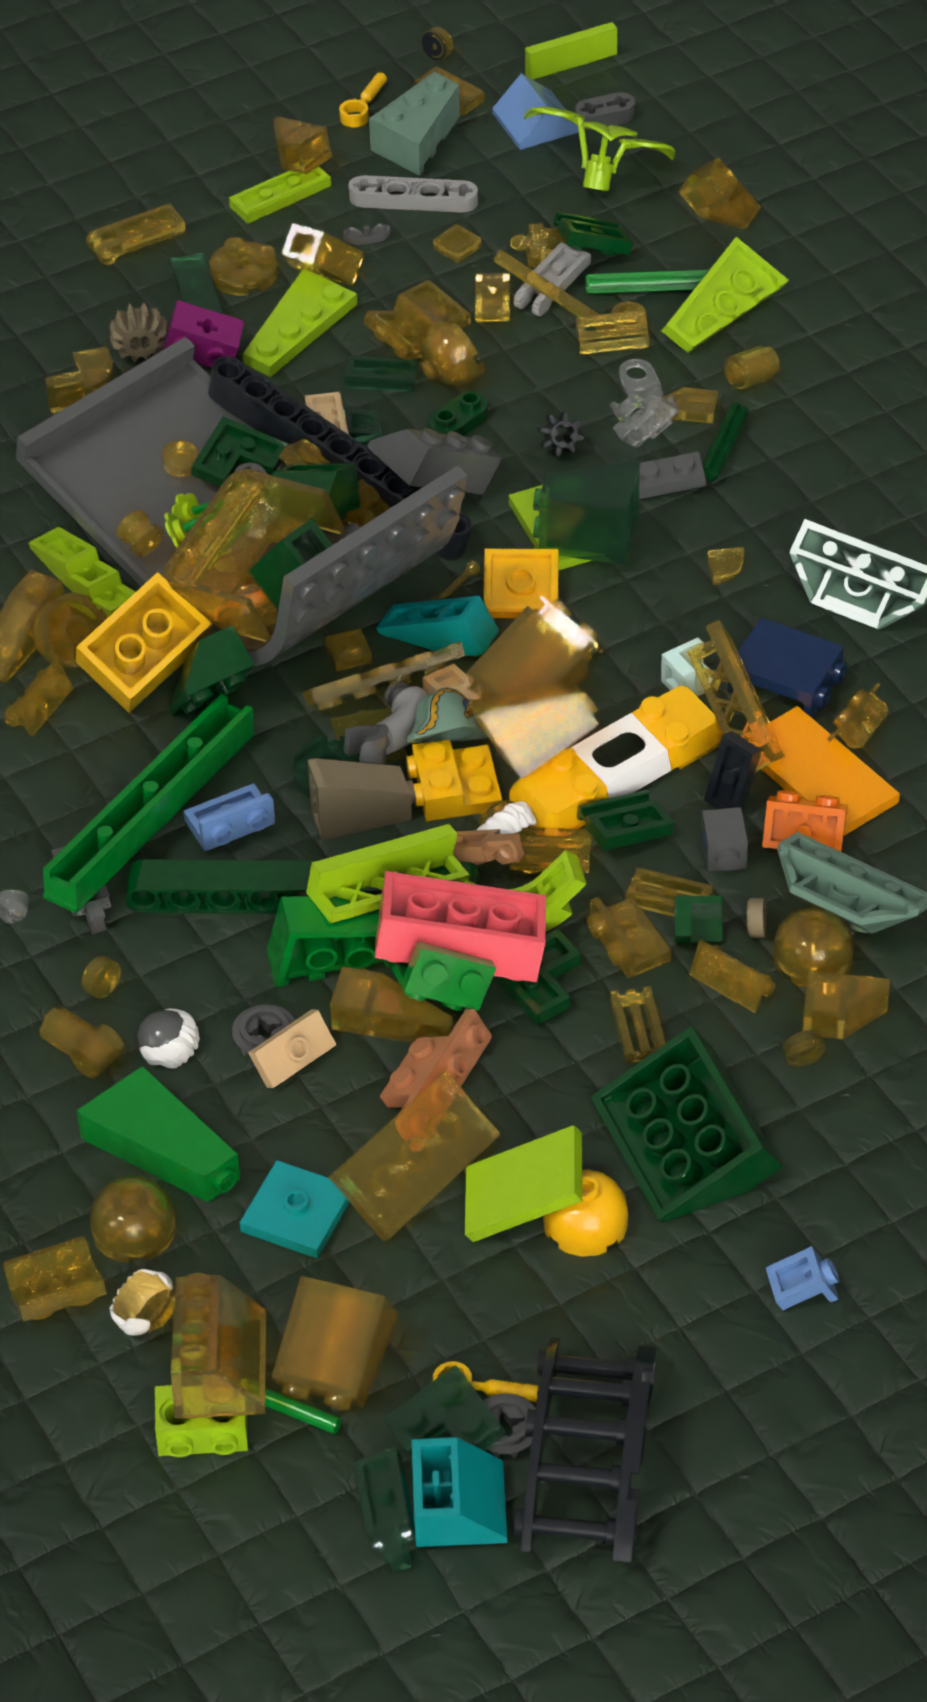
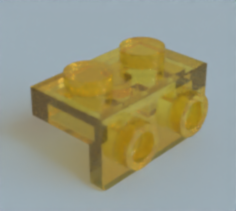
M399 294L393 310L367 311L363 321L374 332V336L377 339L389 344L395 350V354L405 360L435 358L446 331L444 324L408 294Z
M83 1236L7 1260L3 1263L11 1299L23 1322L30 1319H45L55 1311L70 1306L87 1305L95 1298L107 1294L103 1278L92 1261L88 1242Z

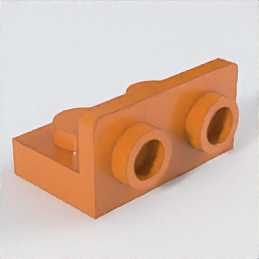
M785 790L777 791V796H769L766 806L763 848L778 849L781 841L799 832L842 852L848 805L841 804L839 797L817 795L816 801L800 799L801 793Z

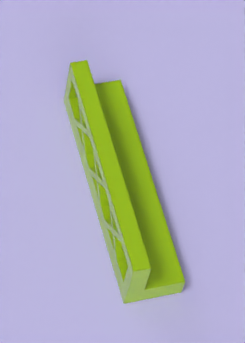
M446 824L312 862L306 893L331 924L379 910L382 894L372 895L361 890L368 887L382 890L385 871L462 883L469 880L470 874L453 855L457 832L450 824ZM445 866L451 874L444 876L430 872V869ZM339 897L351 902L334 907L329 899Z

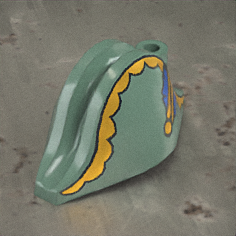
M446 687L428 694L419 702L415 725L410 734L407 735V743H427L448 739L451 742L489 738L493 734L491 729L475 713L473 700L467 699L458 690Z

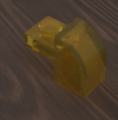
M107 346L73 353L75 372L45 378L48 406L51 413L62 411L114 380L113 362Z

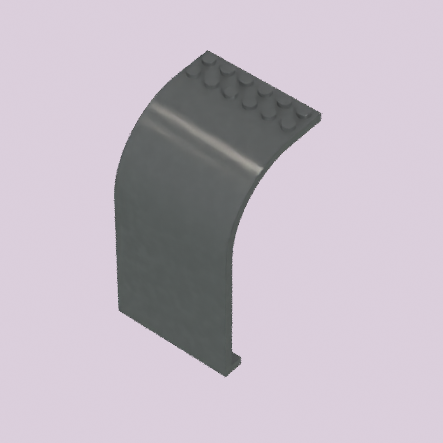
M184 337L18 436L16 460L141 587L158 572L189 603L202 613L261 590L248 573L251 568H249L247 560L246 532L255 530L251 528L244 532L229 547L233 555L232 561L235 564V568L231 572L224 569L219 571L213 567L212 563L206 561L201 556L200 549L202 547L200 541L203 538L209 540L211 537H214L224 542L236 527H225L219 518L202 524L199 532L191 533L188 531L189 538L185 540L188 550L182 552L175 547L172 538L166 530L164 514L167 512L172 514L171 509L176 504L175 497L178 494L192 493L196 496L199 505L235 493L233 490L234 473L223 489L192 476L191 468L222 417L250 428L252 427L209 397L208 389L211 376L193 360L195 345ZM287 453L277 470L298 462ZM457 465L367 524H363L350 512L347 513L346 519L329 521L328 527L358 523L360 528L284 576L278 611L270 602L211 625L210 635L233 625L254 666L271 661L441 550L450 541L460 519L459 513L465 496L464 490L468 475ZM251 482V484H252V486H253V493H254V492H255V487H256V482ZM263 503L255 506L258 512L261 511ZM213 510L203 512V515L206 514V513H209V512H211V511H213Z

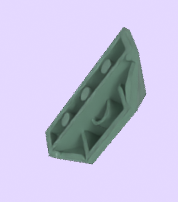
M804 519L789 553L812 605L878 631L925 606L927 602V565Z
M796 832L778 845L777 851L789 892L801 901L813 906L818 913L839 918L849 923V926L858 932L873 934L916 917L927 909L926 891L802 833Z

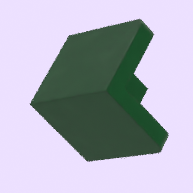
M675 896L673 903L674 943H720L723 938V896Z

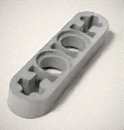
M364 175L354 177L348 184L349 201L354 206L362 208L464 213L474 210L478 205L477 186L465 180ZM398 191H399V192H404L403 194H400V195L389 194V193H391V192H398ZM427 193L437 194V195H435V196H429V197H428V196H423L424 194H427Z

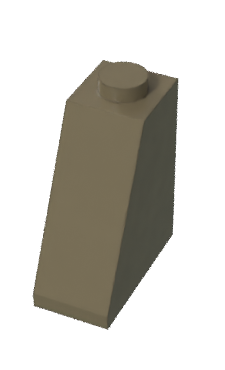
M317 758L308 760L311 813L321 841L412 820L411 804L416 803L414 784L412 780H405L400 766Z

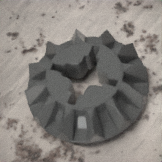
M264 1004L250 1007L240 1013L232 1025L234 1046H238L243 1056H247L249 1051L267 1040L262 1035H259L260 1025L263 1030L265 1029L268 1034L271 1033V1036L294 1022L295 1018L286 1009L276 1005Z
M514 1394L490 1396L481 1401L471 1414L469 1423L471 1438H474L477 1442L479 1449L488 1450L497 1458L500 1454H510L515 1459L520 1451L524 1449L531 1451L532 1437L525 1436L528 1409L536 1410V1407L527 1399ZM500 1416H503L504 1421H507V1424L512 1427L511 1436L507 1437L499 1429Z

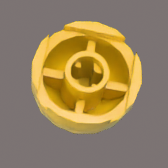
M590 1169L582 1170V1202L543 1216L545 1234L548 1238L551 1236L553 1240L558 1242V1248L565 1253L581 1257L601 1255L607 1252V1246L614 1244L617 1240L619 1244L624 1239L628 1228V1209L625 1194L619 1185L604 1173Z

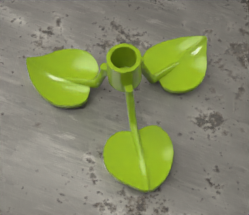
M547 106L530 108L524 116V119L535 115L551 114L561 116L578 126L582 153L581 168H586L583 187L609 191L612 173H616L617 165L627 149L638 147L654 149L665 154L671 161H673L675 156V149L662 142L645 139H619L621 145L610 164L611 157L605 156L608 139L612 141L624 135L637 137L638 132L617 125L606 126L599 122H583L585 120L583 115ZM584 128L594 129L603 135L599 155L591 154V160L588 157Z

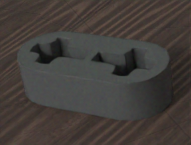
M623 92L589 98L576 104L575 113L585 116L583 122H599L606 126L623 124L631 121L635 116V99L632 95Z

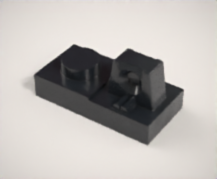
M733 731L722 735L704 801L717 809L741 807L743 813L762 749Z

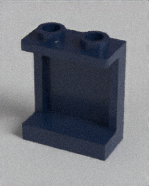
M761 617L728 665L727 692L741 697L749 684L802 702L804 704V712L813 718L819 708L824 709L826 707L831 689L835 684L840 685L845 676L847 664L843 663L844 646Z

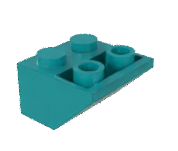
M457 1437L412 1439L416 1547L507 1543L503 1460Z

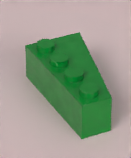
M309 896L281 897L266 951L274 986L289 985L290 978L307 975L309 981L325 979V972L348 968L349 974L365 972L366 968L380 962H384L386 967H390L387 960L375 958L379 910L330 924ZM339 897L329 899L334 907L351 902Z

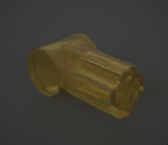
M63 1007L51 1009L45 1015L44 1022L39 1028L41 1038L69 1055L76 1068L89 1078H96L125 1051L121 1037L111 1027L100 1024L95 1028Z

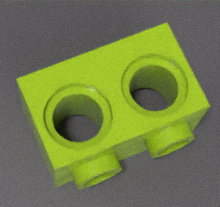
M245 1382L155 1386V1434L158 1455L181 1458L190 1454L216 1453L219 1455H229L234 1452L248 1451Z

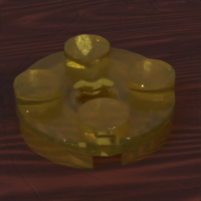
M238 237L229 238L224 242L223 247L212 254L209 260L210 278L214 279V285L217 289L231 295H249V289L260 287V291L269 288L277 278L275 249L269 245L244 241Z

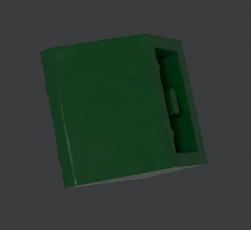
M293 463L274 471L259 514L260 524H274L275 529H289L296 527L297 524H304L313 518L320 529L329 526V521L346 519L347 513L361 507L356 463Z
M312 518L283 538L248 573L278 611L284 576L333 544Z
M233 625L200 639L185 659L169 707L172 716L183 711L186 716L194 714L206 706L205 701L215 696L218 697L220 694L230 697L239 691L237 686L247 681L246 675L252 669L254 663Z

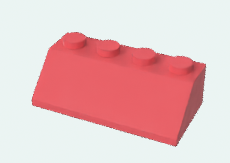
M385 871L376 932L375 958L385 959L393 963H409L417 943L422 942L493 961L496 966L494 976L505 977L514 981L537 982L545 947L546 895Z

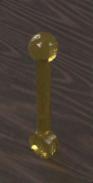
M476 561L468 562L466 570L438 596H432L429 601L446 599L470 575L479 573V564Z

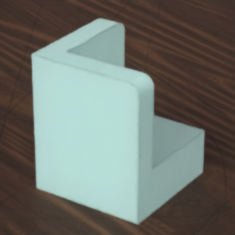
M695 638L662 654L661 681L669 690L678 686H685L696 696H699L719 685V679L703 663L704 643L700 638Z

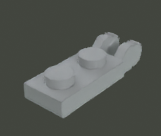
M561 242L528 275L526 282L516 292L513 302L514 306L523 309L531 302L534 293L539 295L533 302L532 313L537 316L544 315V312L546 313L549 310L552 300L555 301L590 265L591 254L583 250L573 249Z

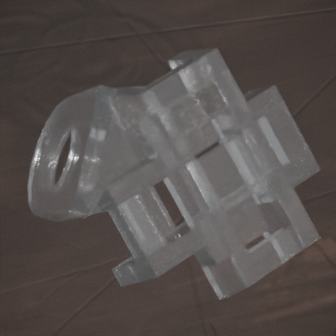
M630 359L621 364L619 369V378L628 398L620 405L613 401L610 406L617 419L621 420L613 429L620 439L638 448L649 437L654 439L673 423L671 418L679 410L674 396L671 395L666 400L664 399L661 383L651 364L641 359ZM638 367L646 372V376L641 379H634L629 377L626 371L630 368ZM636 408H639L636 413H633Z

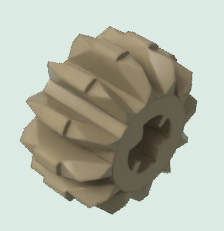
M129 303L127 312L117 310L116 319L111 320L109 328L111 345L113 349L118 350L121 358L131 356L135 363L139 357H144L147 360L151 357V354L156 355L163 350L162 346H164L168 323L165 316H160L157 307L148 310L145 303L140 308H134Z

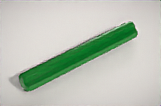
M710 269L587 274L585 288L587 294L693 291Z

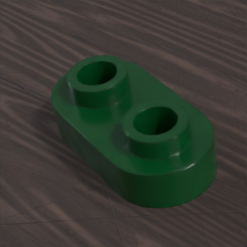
M475 391L463 392L429 416L428 428L438 433L448 434L449 431H453L464 436L487 419L488 400L484 395Z

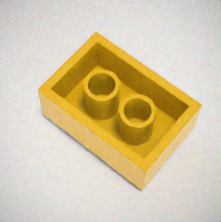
M157 572L76 647L75 662L130 713L184 663L200 639L210 635L212 624Z

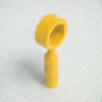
M378 72L361 93V100L351 99L344 101L340 105V122L343 125L355 128L361 127L368 122L369 109L366 103H370L387 82V77L384 73Z
M456 1361L441 1364L435 1369L433 1374V1392L436 1398L447 1404L464 1402L470 1397L472 1390L483 1391L489 1397L497 1394H514L530 1402L537 1403L539 1385L490 1379L486 1382L472 1381L470 1369L463 1363ZM447 1376L463 1378L465 1382L458 1390L442 1388L440 1384Z

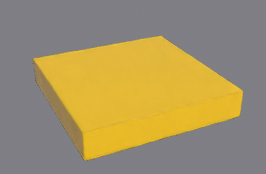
M485 549L483 602L492 618H558L559 549Z

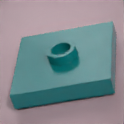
M276 1160L239 1223L240 1232L318 1259L354 1196L353 1186Z

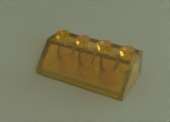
M193 1273L184 1277H176L171 1360L175 1419L265 1414L266 1309L221 1275Z

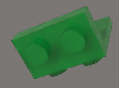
M422 942L417 943L409 963H393L388 961L394 975L408 997L418 1001H426L427 998L441 1001L443 1005L456 1011H463L464 1008L479 1011L496 971L493 961Z

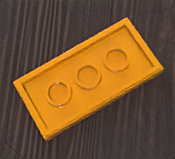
M798 706L744 737V739L762 749L757 766L785 791L801 793L800 799L815 801L817 795L835 796L840 798L841 804H847L844 836L899 803L900 793Z

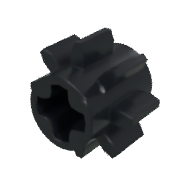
M561 412L559 420H556L553 415H546L548 424L545 428L537 429L538 432L544 433L545 440L540 446L544 448L553 446L552 452L554 456H560L562 448H565L569 453H575L573 444L576 440L584 439L582 435H578L576 429L581 424V421L569 422L568 412ZM556 427L566 428V432L563 434L564 441L555 440V436L558 434Z

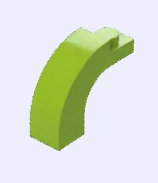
M565 850L533 881L509 890L546 895L545 932H547L573 914L569 901L587 883L578 856ZM467 880L464 882L468 884H475Z

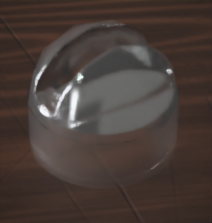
M4 890L0 892V918L10 924L23 920L28 912L29 896L19 890Z

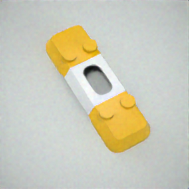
M678 686L660 697L651 696L645 698L642 704H640L639 709L568 749L558 748L552 751L547 761L524 773L512 785L509 791V802L523 801L532 808L537 824L535 826L530 825V827L539 836L548 840L561 839L586 825L584 820L579 821L577 818L579 805L634 793L677 767L683 769L717 749L721 742L723 729L714 713L688 687ZM626 732L637 734L645 742V748L641 752L614 767H603L592 757V753L596 748Z

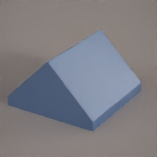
M522 73L492 108V114L519 150L579 132L578 126L575 123L561 116L541 114L524 119L525 113L534 107L547 106L566 109L551 90Z

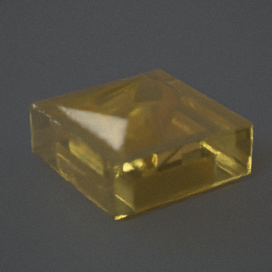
M361 628L325 637V645L336 671L372 663V653Z

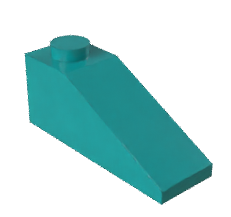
M480 595L394 604L376 627L381 635L452 657H476L482 655L489 649L490 643L499 632Z

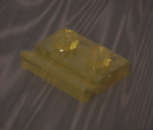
M528 827L522 828L521 832H516L520 834L525 855L519 861L510 863V870H521L526 873L544 871L567 850L578 856L583 873H589L592 835L587 829Z

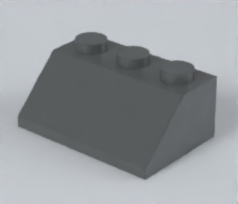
M424 428L423 431L404 429L370 440L367 445L377 457L409 486L424 487L458 465L468 475L464 492L484 494L502 460V457L491 448L492 443L482 436L473 435V437H465L453 431L443 434L429 428Z

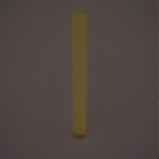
M503 250L497 253L494 258L495 263L606 336L612 332L615 326L614 323Z

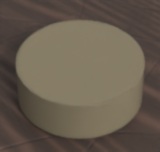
M765 897L750 898L747 902L748 935L751 938L766 937L767 912Z

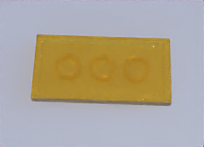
M445 1071L329 1176V1179L382 1241L385 1242L501 1134L452 1076Z

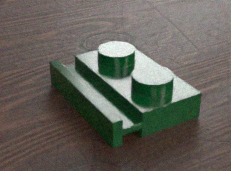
M556 211L553 225L558 226V232L569 247L576 250H585L586 247L593 248L608 256H615L616 253L629 255L633 242L623 229L618 228V223Z
M648 790L581 804L578 807L577 813L578 820L585 821V828L604 851L672 835L675 823L656 800H650Z

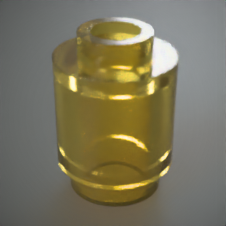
M756 346L731 355L727 359L725 376L731 385L740 390L771 379L779 371L778 356L770 346Z

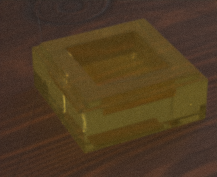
M455 224L433 239V248L459 263L481 248V237Z

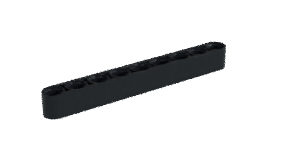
M225 356L214 361L208 389L209 397L214 402L255 430L288 443V452L303 463H356L360 502L379 515L423 488L409 486L368 447L240 360ZM462 511L459 513L460 519L450 541L441 550L436 552L437 555L445 559H458L465 553L472 522Z

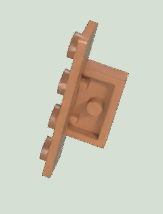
M466 1009L449 1036L417 1038L409 1047V1052L397 1070L390 1076V1081L380 1095L387 1108L402 1107L393 1121V1128L411 1153L421 1151L492 1038L491 1033L475 1009Z

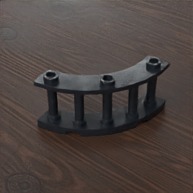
M551 1337L548 1348L539 1349L537 1375L541 1376L537 1408L536 1410L528 1409L525 1436L532 1437L525 1509H516L514 1536L522 1537L521 1551L530 1552L535 1534L603 1540L606 1546H614V1561L631 1562L634 1554L639 1489L631 1488L632 1474H640V1465L643 1464L647 1427L645 1426L646 1414H649L654 1388L657 1347L639 1346L636 1358L628 1357L626 1362L559 1355L560 1338ZM557 1373L624 1379L621 1384L559 1378ZM552 1396L621 1402V1406L628 1407L627 1419L618 1418V1423L549 1416ZM546 1434L616 1441V1446H624L622 1466L613 1465L612 1469L542 1463ZM540 1481L611 1488V1493H619L616 1518H608L607 1522L536 1515Z

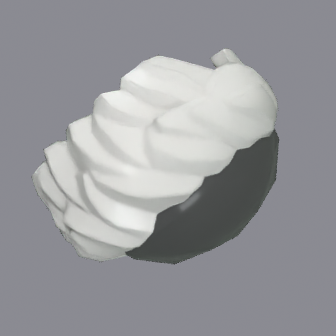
M172 1008L149 1014L141 1022L137 1032L139 1050L148 1064L151 1066L161 1065L170 1069H175L181 1066L182 1063H187L188 1058L194 1055V1049L198 1048L200 1040L198 1027L193 1017L185 1011Z

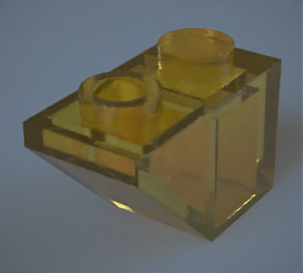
M278 116L273 119L282 169L308 174L332 158L326 127Z
M719 157L692 172L679 190V194L699 217L745 229L750 225L761 208L754 197L749 194Z
M292 223L281 253L283 258L293 268L299 270L305 268L320 276L354 285L365 255L364 252L325 232Z
M808 971L803 1032L816 1031L820 1037L845 1039L887 1012L890 979ZM803 1033V1034H802V1035L810 1034V1035L816 1037V1035L813 1034V1033Z

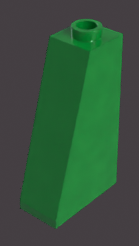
M143 1066L76 1110L80 1137L86 1142L207 1203L219 1194L231 1190L236 1182L240 1180L238 1154Z

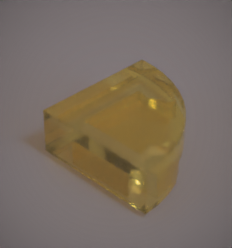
M744 547L707 550V562L713 585L727 582L738 575L744 564Z

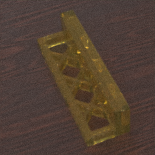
M717 620L705 626L711 640L687 653L723 735L733 731L747 741L756 742L759 748L762 749L763 754L760 755L756 769L758 771L785 757L731 635L720 620ZM717 652L720 663L717 670L714 671L704 668L701 659ZM721 681L730 682L734 691L730 701L716 697ZM735 710L744 712L747 719L743 731L730 728L729 726Z

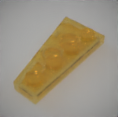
M459 641L434 652L428 651L398 663H390L363 674H355L304 691L303 695L307 707L318 704L320 710L342 704L340 696L354 693L355 699L377 693L375 686L385 682H389L390 685L400 680L410 683L412 682L411 674L424 671L425 676L445 668L446 663L465 656L462 643Z

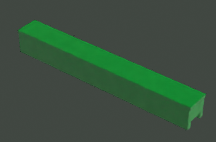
M220 694L43 868V898L76 914L254 736L253 707L246 705L241 710L228 704V696Z

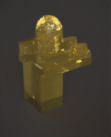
M543 223L529 224L527 236H523V234L513 236L510 240V245L517 251L526 250L528 267H537L546 258V255H549L561 242L566 244V241L560 235L557 228H544Z

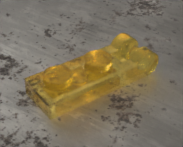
M169 203L95 229L87 235L86 243L93 252H96L97 258L103 265H110L120 255L139 250L145 246L186 232L185 221Z

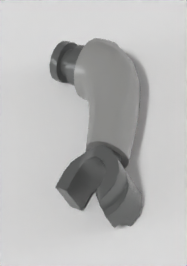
M402 680L393 682L385 692V701L392 706V714L373 726L360 725L345 729L344 752L348 756L360 753L359 762L386 765V755L411 744L407 743V735L414 728L418 704L428 693L418 686L410 687Z

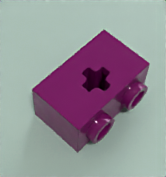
M177 300L168 324L163 350L186 337L195 345L193 360L196 363L213 367L214 361L220 357L228 356L235 358L240 344L244 321Z

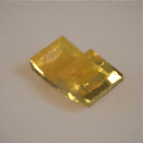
M510 273L475 274V322L510 321Z

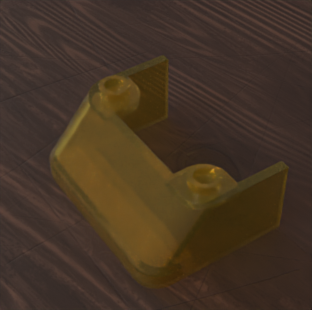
M250 469L238 470L225 480L164 567V577L172 590L220 629L233 625L238 634L267 643L271 636L252 600L236 595L249 576L248 571L260 560L272 542L279 543L283 538L312 518L322 530L342 535L345 528L326 490Z

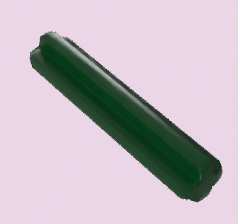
M739 402L731 404L702 463L705 479L708 482L716 481L749 413L748 408L741 406Z

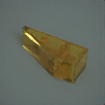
M31 569L10 592L0 612L1 682L7 683L65 616L66 605L61 580Z
M342 967L330 1002L332 1030L413 1043L417 1038L449 1036L453 1030V1022L450 1015L427 1001H418L408 997L399 983L383 973L367 969Z

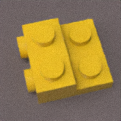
M450 739L412 745V755L406 756L407 772L409 779L416 778L417 783L414 784L415 806L423 807L426 821L503 810L502 796L489 745L452 749Z

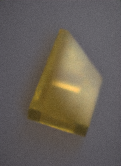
M683 387L649 403L648 416L713 424L719 391Z

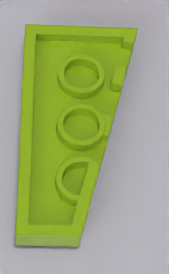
M735 237L661 332L689 353L784 287L789 280L739 238Z
M303 268L243 352L244 364L272 377L358 304L357 293Z

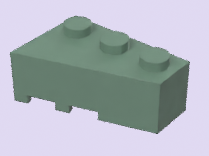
M433 72L370 117L371 151L421 176L424 171V164L429 157L433 158L435 155L437 144L441 139L444 140L460 117L459 84Z

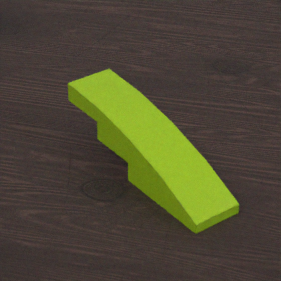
M57 527L29 542L30 549L48 569L76 596L106 619L136 592L122 584L119 571L99 560L96 547L61 527Z

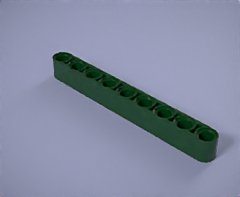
M138 860L129 866L125 902L130 909L141 913L277 914L281 897L308 896L306 891L311 864L319 860ZM459 861L470 874L468 881L481 885L480 869L470 862ZM445 866L430 869V872L444 876L451 874ZM373 887L361 890L372 895L382 894V890Z

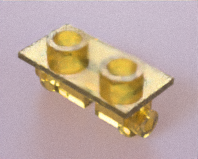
M542 595L539 597L545 606L541 611L536 608L529 614L528 621L531 622L530 627L533 630H536L550 643L561 633L564 637L555 647L575 665L579 663L585 666L592 658L590 651L593 648L599 653L603 652L596 642L599 635L583 621L577 626L569 619L572 612L557 599L550 603Z
M54 659L46 669L39 670L35 680L24 691L25 694L20 696L13 705H9L5 709L6 715L4 720L9 726L24 725L29 736H33L74 689L58 659Z
M876 683L868 692L861 688L847 702V707L832 721L836 728L827 738L829 742L839 735L846 742L847 746L853 749L862 748L867 743L875 729L888 715L886 702L874 694L881 685L880 683Z
M703 940L699 941L689 975L754 1013L757 1012L762 995L769 997L775 989V983L771 981V976L767 973L761 974L724 953L718 945L711 946Z

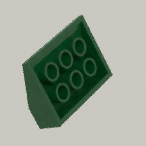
M692 1025L590 1096L653 1212L661 1223L746 1193L783 1168L714 1048Z

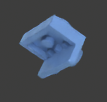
M253 783L184 810V820L205 852L275 824L274 802L269 793L262 795Z

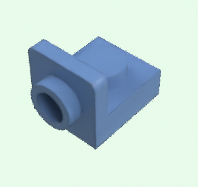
M812 1246L765 1267L775 1301L782 1310L820 1293H823L830 1303L839 1299L834 1284L840 1280L834 1264L829 1258L823 1260Z

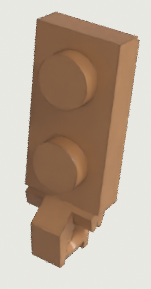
M499 829L456 831L457 839L453 855L458 861L480 865L496 859L504 865L517 862L525 855L519 833L500 834Z

